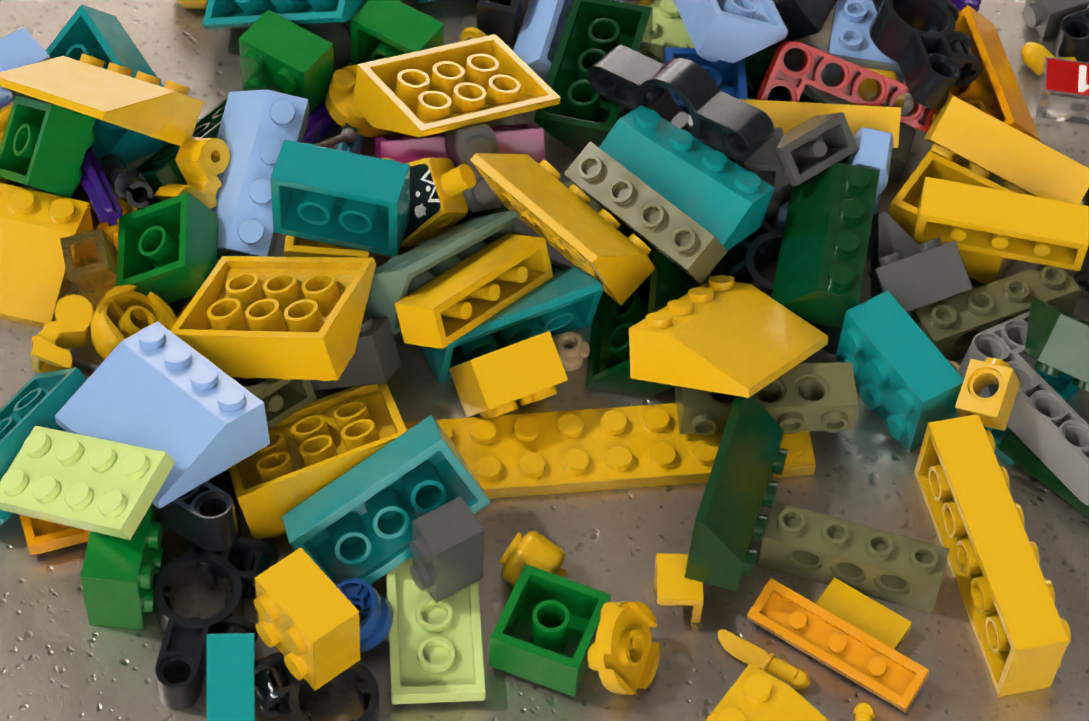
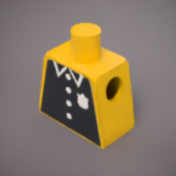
M432 157L406 163L410 164L409 222L400 247H416L423 240H431L467 215L468 206L463 192L476 185V176L467 164H461L455 168L450 158Z

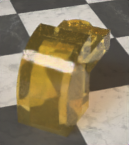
M102 228L60 239L68 280L78 287L79 295L85 297L91 303L93 314L105 294L116 287L117 249L110 236Z

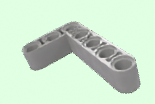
M1030 311L978 333L974 336L960 364L959 374L963 379L965 378L970 359L985 362V359L990 357L1003 360L1011 365L1020 381V386L1007 426L1082 503L1089 506V424L1033 369L1037 360L1025 352ZM991 384L984 387L979 397L988 398L993 396L998 391L999 385Z

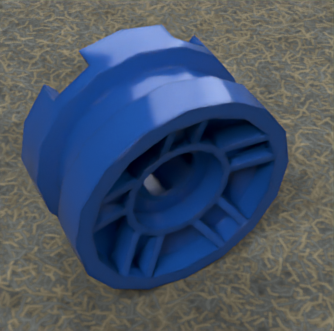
M353 578L337 584L336 587L359 611L360 652L371 650L383 641L393 624V609L390 602L365 580Z

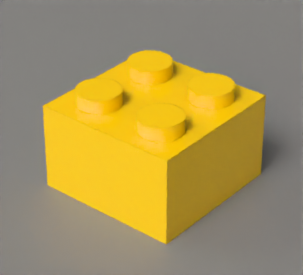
M550 331L449 368L466 417L480 413L483 419L497 417L518 409L517 399H519L521 406L555 395L558 393L555 385L568 381Z
M299 548L255 577L256 599H254V605L258 613L256 630L268 647L276 646L284 655L287 668L296 679L301 680L304 678L316 691L360 661L359 611L302 548Z

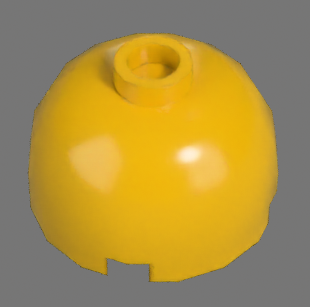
M116 286L105 294L93 314L90 322L92 344L97 353L105 360L121 341L136 334L145 327L159 322L170 330L177 321L171 307L151 291L147 296L134 292L138 286Z

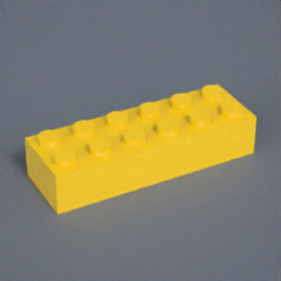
M979 414L929 422L914 473L942 547L950 549L947 561L998 697L1049 688L1052 685L1058 668L1061 667V660L1067 645L1070 644V628L1066 619L1059 617L1054 604L1055 592L1053 585L1049 579H1044L1039 567L1040 557L1037 545L1033 540L1029 541L1024 529L1023 510L1019 503H1014L1009 491L1010 482L1007 470L1004 466H999L996 459L993 435L989 430L984 429Z

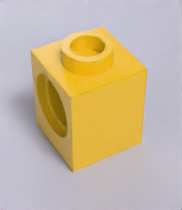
M990 357L986 358L985 362L970 359L955 405L960 417L979 414L983 426L1001 431L1006 430L1020 386V381L1011 365L1003 360ZM991 384L999 385L998 391L993 396L988 398L979 397L984 387Z

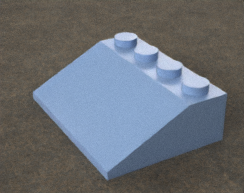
M159 322L145 327L136 334L121 341L55 415L56 423L66 432L166 452L175 461V464L152 502L158 509L270 444L264 402Z

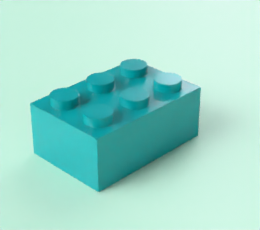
M284 140L270 177L274 233L388 256L398 255L409 222L410 164L400 163L391 159L360 155L351 151H340L315 146L310 143Z
M888 290L846 310L834 362H852L856 389L860 392L864 404L869 409L875 410L885 422L889 434L895 440H899L910 453L922 446L929 422L955 418L957 412L955 405L964 379Z

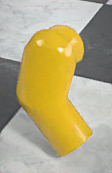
M1036 42L1026 43L1020 52L1023 62L1041 78H1046L1047 58L1077 62L1075 57L1056 58L1043 45Z

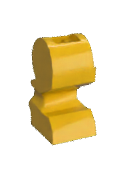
M194 137L186 140L181 145L175 161L187 185L167 184L160 187L154 196L164 201L188 192L208 208L216 207V193L222 186L217 175L225 171L230 160V151L227 144L219 138Z
M73 294L61 298L54 310L56 321H46L43 329L31 338L32 351L30 357L33 371L44 373L74 368L73 359L68 349L87 347L91 341L90 322L93 317L91 303L85 297Z

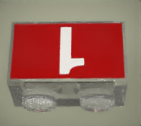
M1045 56L1037 86V118L1089 125V63Z

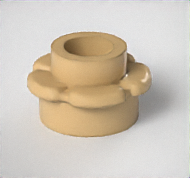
M567 331L552 337L564 370L573 371L580 368L590 353L589 343L583 341L582 335L577 332Z

